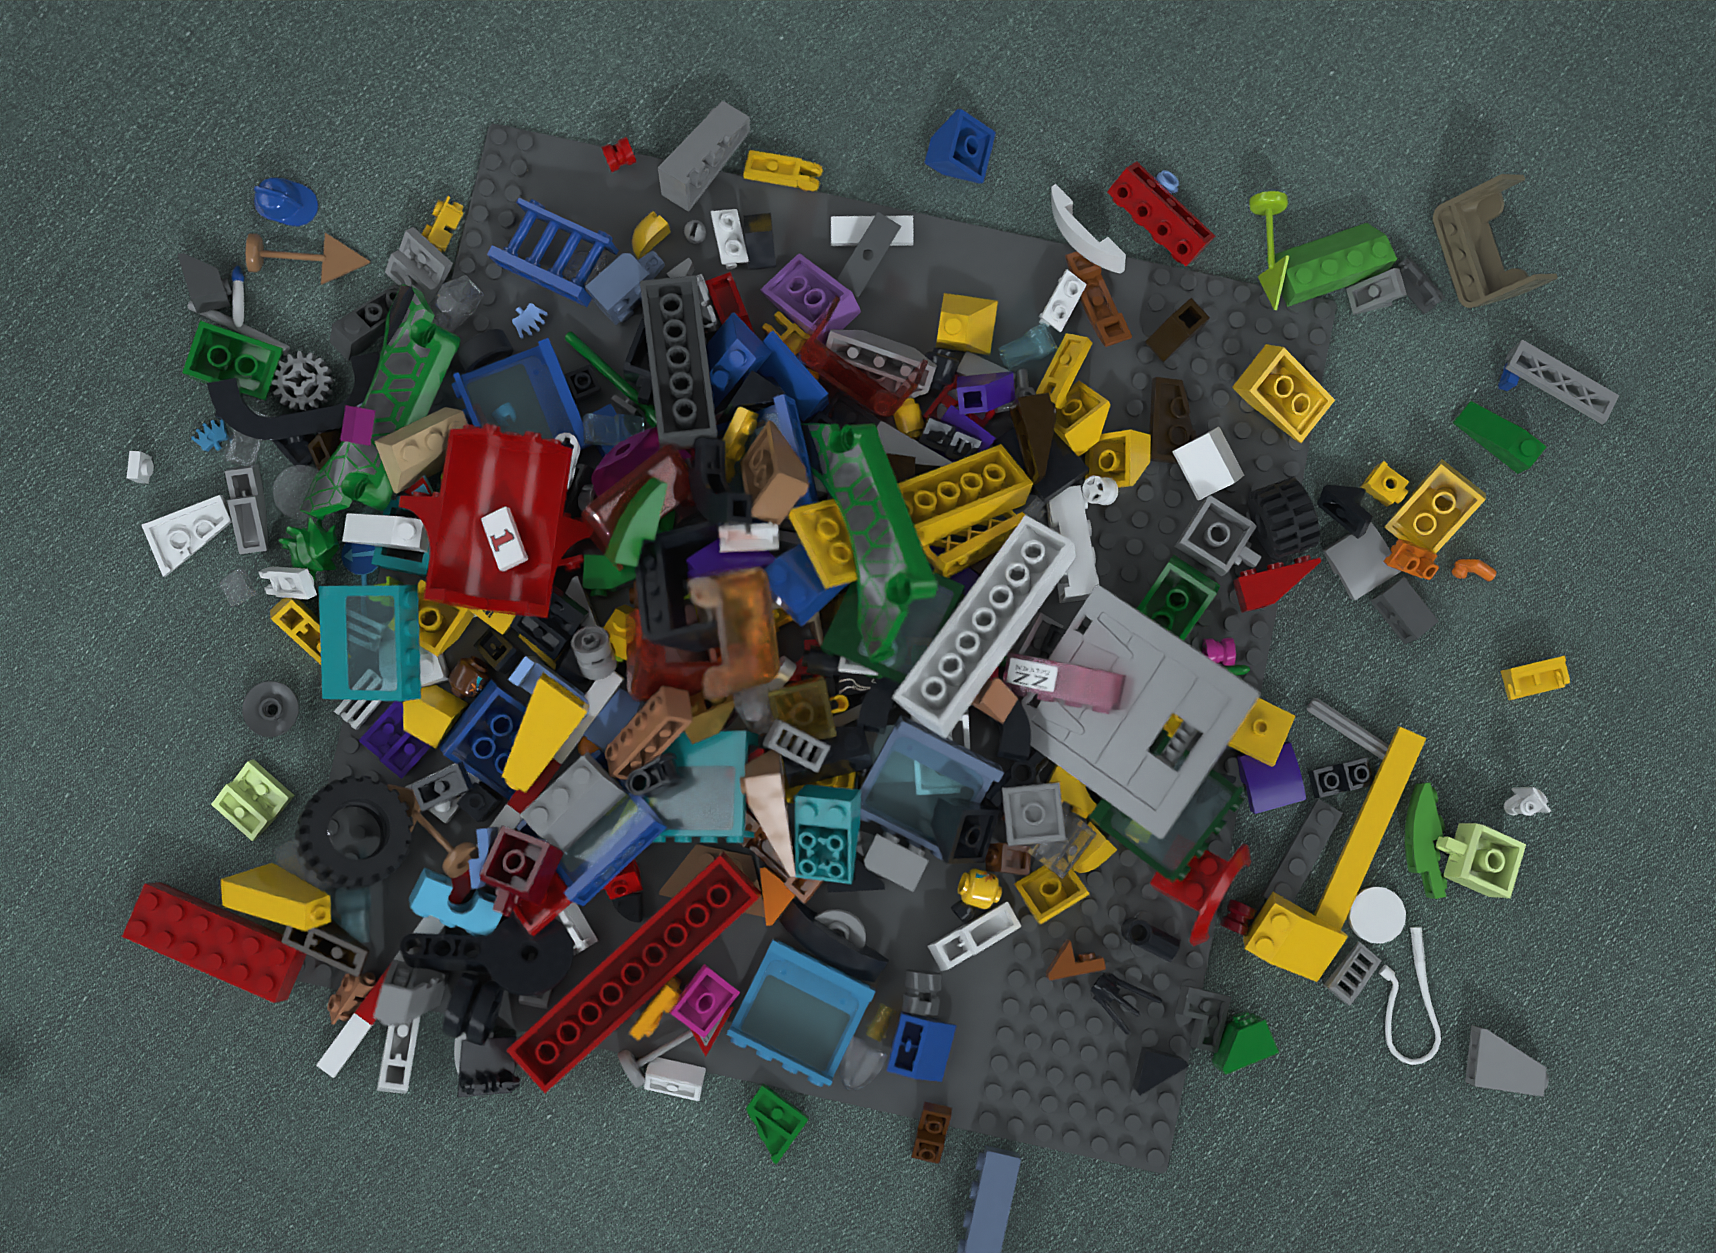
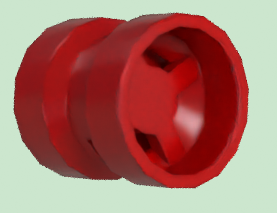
M627 137L619 139L614 145L607 144L601 147L611 172L619 170L624 164L632 165L637 163Z

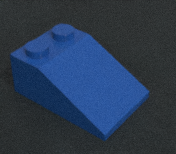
M803 543L779 556L757 576L762 589L801 627L848 584L845 583L825 589Z

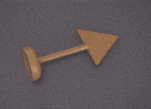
M255 233L248 234L246 241V265L249 272H259L262 269L264 257L323 261L321 285L371 263L327 233H325L323 255L264 250L261 236Z
M388 784V789L392 791L395 788L400 793L397 798L401 803L406 801L410 808L406 811L407 816L413 817L414 825L410 827V832H412L416 821H418L449 852L442 866L444 873L450 878H455L469 870V860L479 856L478 847L471 842H464L454 848L420 814L421 809L413 789Z

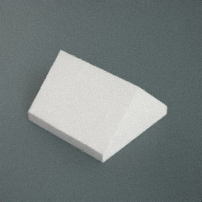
M1216 427L1172 451L1197 500H1201L1234 484L1244 476L1220 427Z

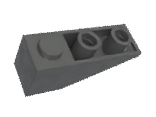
M396 284L332 324L330 344L348 361L351 360L350 357L358 356L370 348L385 333L387 314L399 290Z

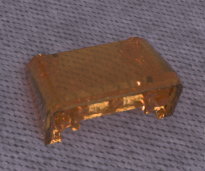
M750 566L712 570L688 579L690 594L695 604L703 608L716 607L724 666L711 668L705 673L703 677L705 699L730 695L770 683L777 678L780 672V662L769 579L766 572L759 567Z

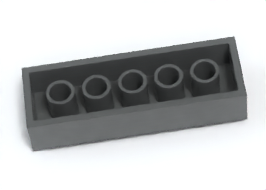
M694 275L640 281L660 452L695 448V439L699 438L717 440L697 277Z

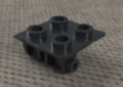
M517 1036L488 1038L483 1046L470 1043L467 1039L461 1041L458 1098L512 1093L515 1088H519L520 1078L519 1076H514L515 1060L506 1051L517 1040Z

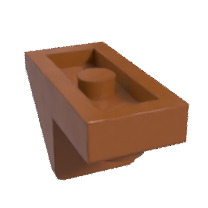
M1066 939L1046 970V977L1050 981L1105 970L1104 958L1100 955L1096 956L1095 952L1079 954V960H1075L1071 941Z

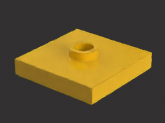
M1258 698L1227 745L1273 767L1284 745L1295 715Z

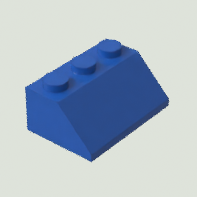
M735 313L730 314L706 345L714 414L727 408L752 370L757 372L772 354V351Z
M771 331L763 340V343L772 351V354L756 373L763 378L772 376L786 395L795 399L800 423H810L818 411L823 412L829 404L828 392L774 331Z

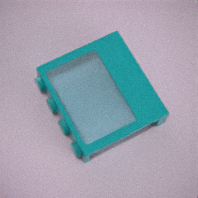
M418 585L319 586L322 699L376 701L421 699Z
M720 731L716 735L692 744L687 734L682 732L660 754L661 756L666 753H675L677 756L675 761L680 774H683L686 780L683 784L669 789L654 798H645L667 826L652 842L666 843V837H674V842L691 843L692 837H700L701 843H717L718 838H726V843H744V838H754L755 832L745 831L746 794L741 793L740 776H745L748 746H758V734L748 731ZM646 778L642 782V790L647 786Z

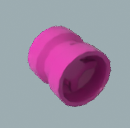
M1213 638L1203 639L1202 654L1216 663L1221 661L1224 666L1234 665L1236 659L1234 639L1223 638L1220 643Z

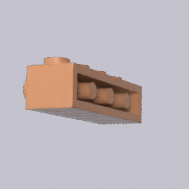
M662 686L615 739L607 745L605 758L608 761L610 777L627 780L631 772L659 757L693 721L687 691Z

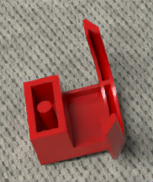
M1178 834L1162 863L1175 870L1195 843ZM1242 844L1229 862L1208 850L1200 858L1194 855L1187 864L1192 869L1182 882L1176 879L1171 883L1157 871L1152 878L1150 885L1153 889L1177 903L1181 902L1199 912L1190 936V944L1192 946L1206 942L1210 937L1208 933L1209 927L1222 898L1243 866L1249 867L1251 864L1249 846Z

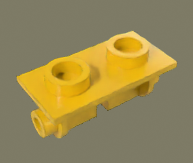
M447 196L443 202L438 200L432 212V215L436 218L432 226L427 224L422 232V235L441 253L446 251L453 235L444 230L445 225L455 230L464 214L462 211L464 207L461 204L453 202L451 205L448 203L450 196Z

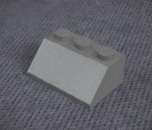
M587 752L528 806L520 816L540 837L565 853L616 805L627 792Z

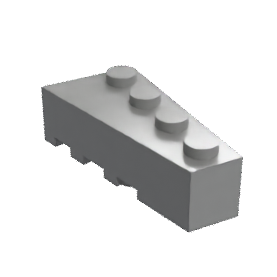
M724 101L716 108H713L708 116L658 167L662 196L689 212L749 134L750 117Z

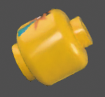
M974 868L968 873L964 872L958 884V894L961 895L964 903L980 909H988L993 902L997 903L999 901L1002 887L999 886L998 878L995 874Z

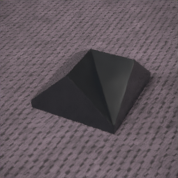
M752 370L720 417L719 422L722 424L732 420L740 406L753 412L775 405L774 397L782 394L786 395V393L772 376L763 378Z

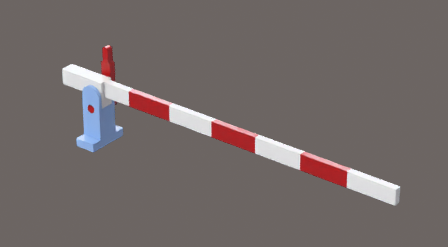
M536 656L524 657L508 679L516 686H521L533 694L536 683L544 672L590 706L587 714L525 793L521 789L516 790L490 827H497L498 833L502 826L513 830L516 829V826L523 820L520 814L541 795L582 739L591 723L619 689L624 677L614 671L608 677L596 680L588 692L584 694L547 667ZM470 869L464 874L451 879L453 888L448 896V900L452 903L461 904L472 890ZM429 915V917L422 919L413 933L440 934L445 925L438 918ZM413 947L409 950L408 954H416L421 948ZM401 951L398 952L394 960L404 962ZM390 965L316 1065L332 1078L339 1073L377 1019L373 1017Z

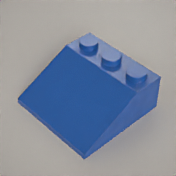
M491 679L440 743L439 748L444 756L454 763L463 762L470 774L510 800L516 790L506 784L502 774L528 706Z

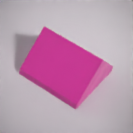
M704 964L680 994L669 1013L705 1038L740 992Z

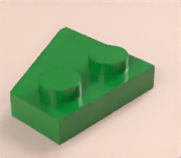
M764 1083L746 1107L750 1119L757 1127L761 1140L764 1141L771 1154L772 1161L777 1165L809 1120V1116Z

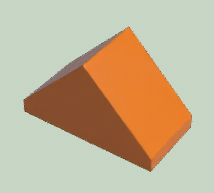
M766 866L760 868L766 926L773 925L795 897V894L784 885L785 881Z

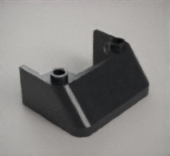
M707 521L656 533L654 540L643 538L637 567L635 566L641 630L650 643L691 652H700L741 642V637L729 618L687 625L681 577L687 576V559L719 539L718 523Z

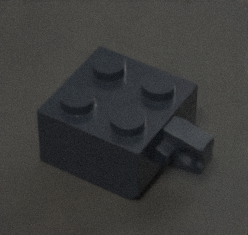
M642 318L626 357L623 372L626 381L635 383L637 387H640L638 403L649 406L653 398V387L645 322Z

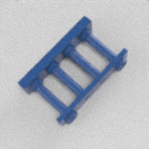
M518 198L516 203L526 213L507 247L499 249L492 245L487 255L498 266L588 307L592 297L586 292L584 284L603 250L617 255L619 250L613 244V238L601 230L595 233L545 210L542 204L533 199L527 202ZM536 218L548 223L531 256L526 257L525 260L519 258L517 252ZM558 229L571 234L553 267L548 268L547 271L540 268L541 265L539 263ZM582 239L593 244L575 279L571 278L570 281L564 279L562 273L580 240Z

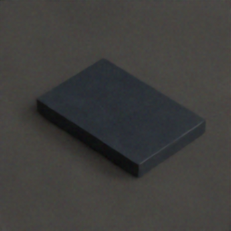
M1013 427L993 442V447L1002 444L1028 476L1016 431ZM1055 431L1053 432L1045 476L1037 485L1031 488L1044 503H1047L1089 474L1088 466Z

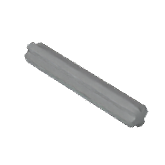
M1313 698L1307 706L1308 712L1383 760L1389 747L1387 743L1318 698Z

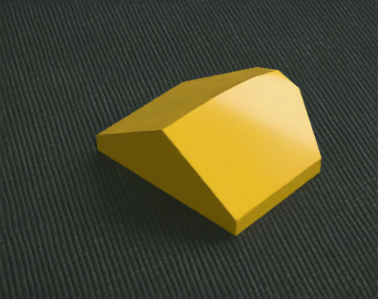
M437 685L422 687L421 699L403 702V729L437 749L464 712L468 703Z

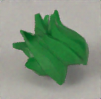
M309 517L307 528L299 529L287 526L286 532L293 539L280 538L279 542L282 544L283 549L290 551L293 568L308 569L314 581L317 571L337 569L332 561V557L336 554L340 545L335 533L336 525H333L327 532L322 527V520L318 519L315 524L313 519Z

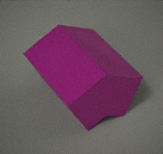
M346 405L340 441L370 446L376 410Z

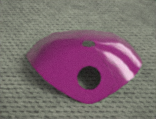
M657 427L643 430L620 441L606 454L592 474L594 489L609 519L615 512L617 492L633 493L649 474L692 456L685 449L660 452Z

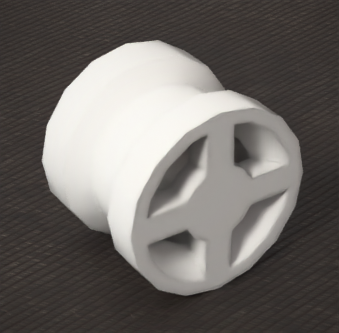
M1090 476L1083 484V497L1088 503L1110 505L1118 496V485L1112 478Z

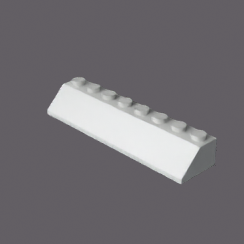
M1025 515L896 691L893 699L921 724L946 739L1076 558L1074 542Z

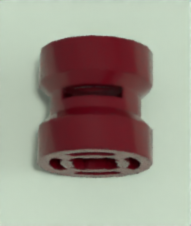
M1230 899L1227 908L1231 912L1222 917L1219 925L1246 936L1249 931L1247 919H1253L1257 910Z

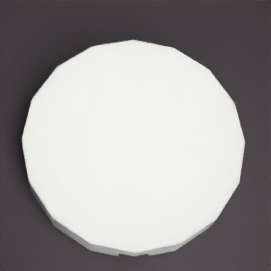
M1371 886L1361 889L1357 893L1347 918L1351 929L1358 937L1370 943L1382 944L1392 941L1401 933L1405 925L1406 911L1402 900L1396 893L1387 888Z

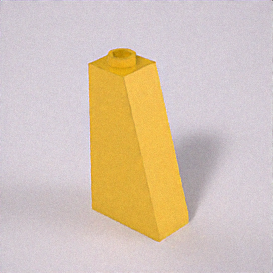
M544 672L536 683L502 774L508 786L517 791L521 789L525 793L587 714L590 706Z
M273 862L221 879L222 905L227 908L304 931L331 922L330 895Z

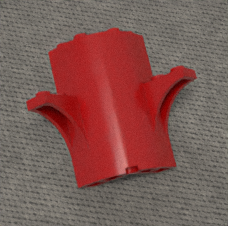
M467 424L463 425L462 429H450L441 491L433 492L432 497L427 493L413 492V496H400L399 507L411 510L421 519L429 539L430 559L423 600L473 610L548 618L554 575L561 558L579 540L599 538L589 519L581 517L571 519L572 514L564 512L573 449L563 446L562 441L558 439H542L541 433L525 431L524 435L510 431L503 433L500 432L501 427L484 424L483 429ZM503 507L510 508L528 557L527 561L506 571H501L498 568L481 518Z

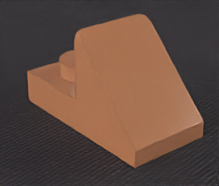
M996 677L994 681L987 680L971 705L1003 724L1018 698Z

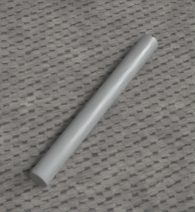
M190 300L187 308L196 312L192 300ZM212 310L200 313V315L239 334L283 348L282 355L284 356L290 350L289 345L245 324L239 328L236 327L233 318L219 311Z

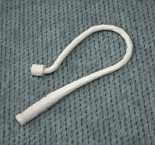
M1421 926L1410 927L1415 969L1423 1000L1435 1032L1433 1048L1427 1055L1421 1058L1410 1059L1400 1054L1393 1045L1391 1020L1399 984L1395 977V972L1390 967L1384 965L1379 970V974L1387 981L1391 980L1393 985L1386 1009V1043L1396 1058L1410 1065L1422 1064L1432 1059L1441 1043L1440 1028L1428 990Z

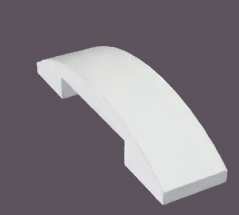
M1056 184L1051 187L1053 216L1059 230L1070 245L1086 259L1102 268L1116 273L1125 271L1126 254L1109 237L1098 242L1073 217V201Z

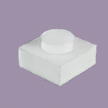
M129 451L127 479L137 483L149 484V477L153 474L154 469L152 457L140 451Z

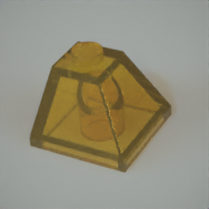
M824 676L797 681L768 691L774 721L775 719L781 720L817 740L837 736ZM785 729L782 730L778 738L779 744L786 732ZM792 735L787 747L793 745L797 737L796 735Z

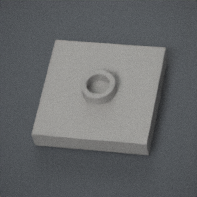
M1060 783L1002 788L1008 846L1066 841Z

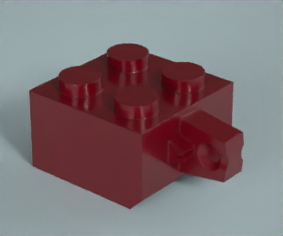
M502 826L480 872V881L497 889L495 893L497 898L492 910L509 917L515 905L519 904L522 899L540 906L564 852L550 843Z

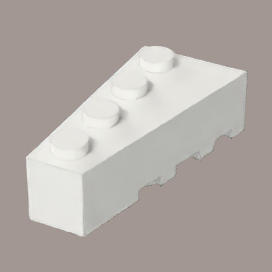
M1081 485L1068 487L1046 503L1049 528L1073 541L1076 558L1057 583L1060 603L1087 600L1094 587L1099 585V578L1095 568V550L1091 546L1090 536H1092L1090 520H1087L1085 509H1088V502L1083 497Z

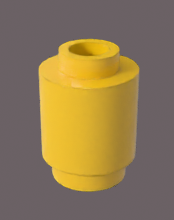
M914 398L894 403V411L892 413L897 430L917 440L925 424L919 404L915 403Z

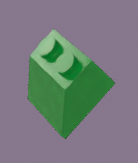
M1249 1011L1234 1015L1232 1017L1233 1021L1225 1026L1218 1053H1214L1212 1063L1214 1067L1226 1075L1279 1053L1266 1020L1254 1013L1249 1014Z

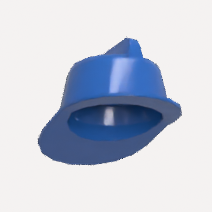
M271 177L265 179L259 186L254 188L255 208L261 216L267 219L298 227L309 223L317 213L318 201L316 195L311 189L302 184L283 178Z

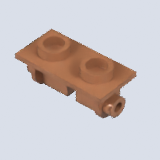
M366 972L356 977L347 973L343 977L338 991L328 1001L327 1010L330 1012L331 1024L334 1025L338 1018L341 1021H348L362 1003L361 998H366L375 986L376 977L374 974Z

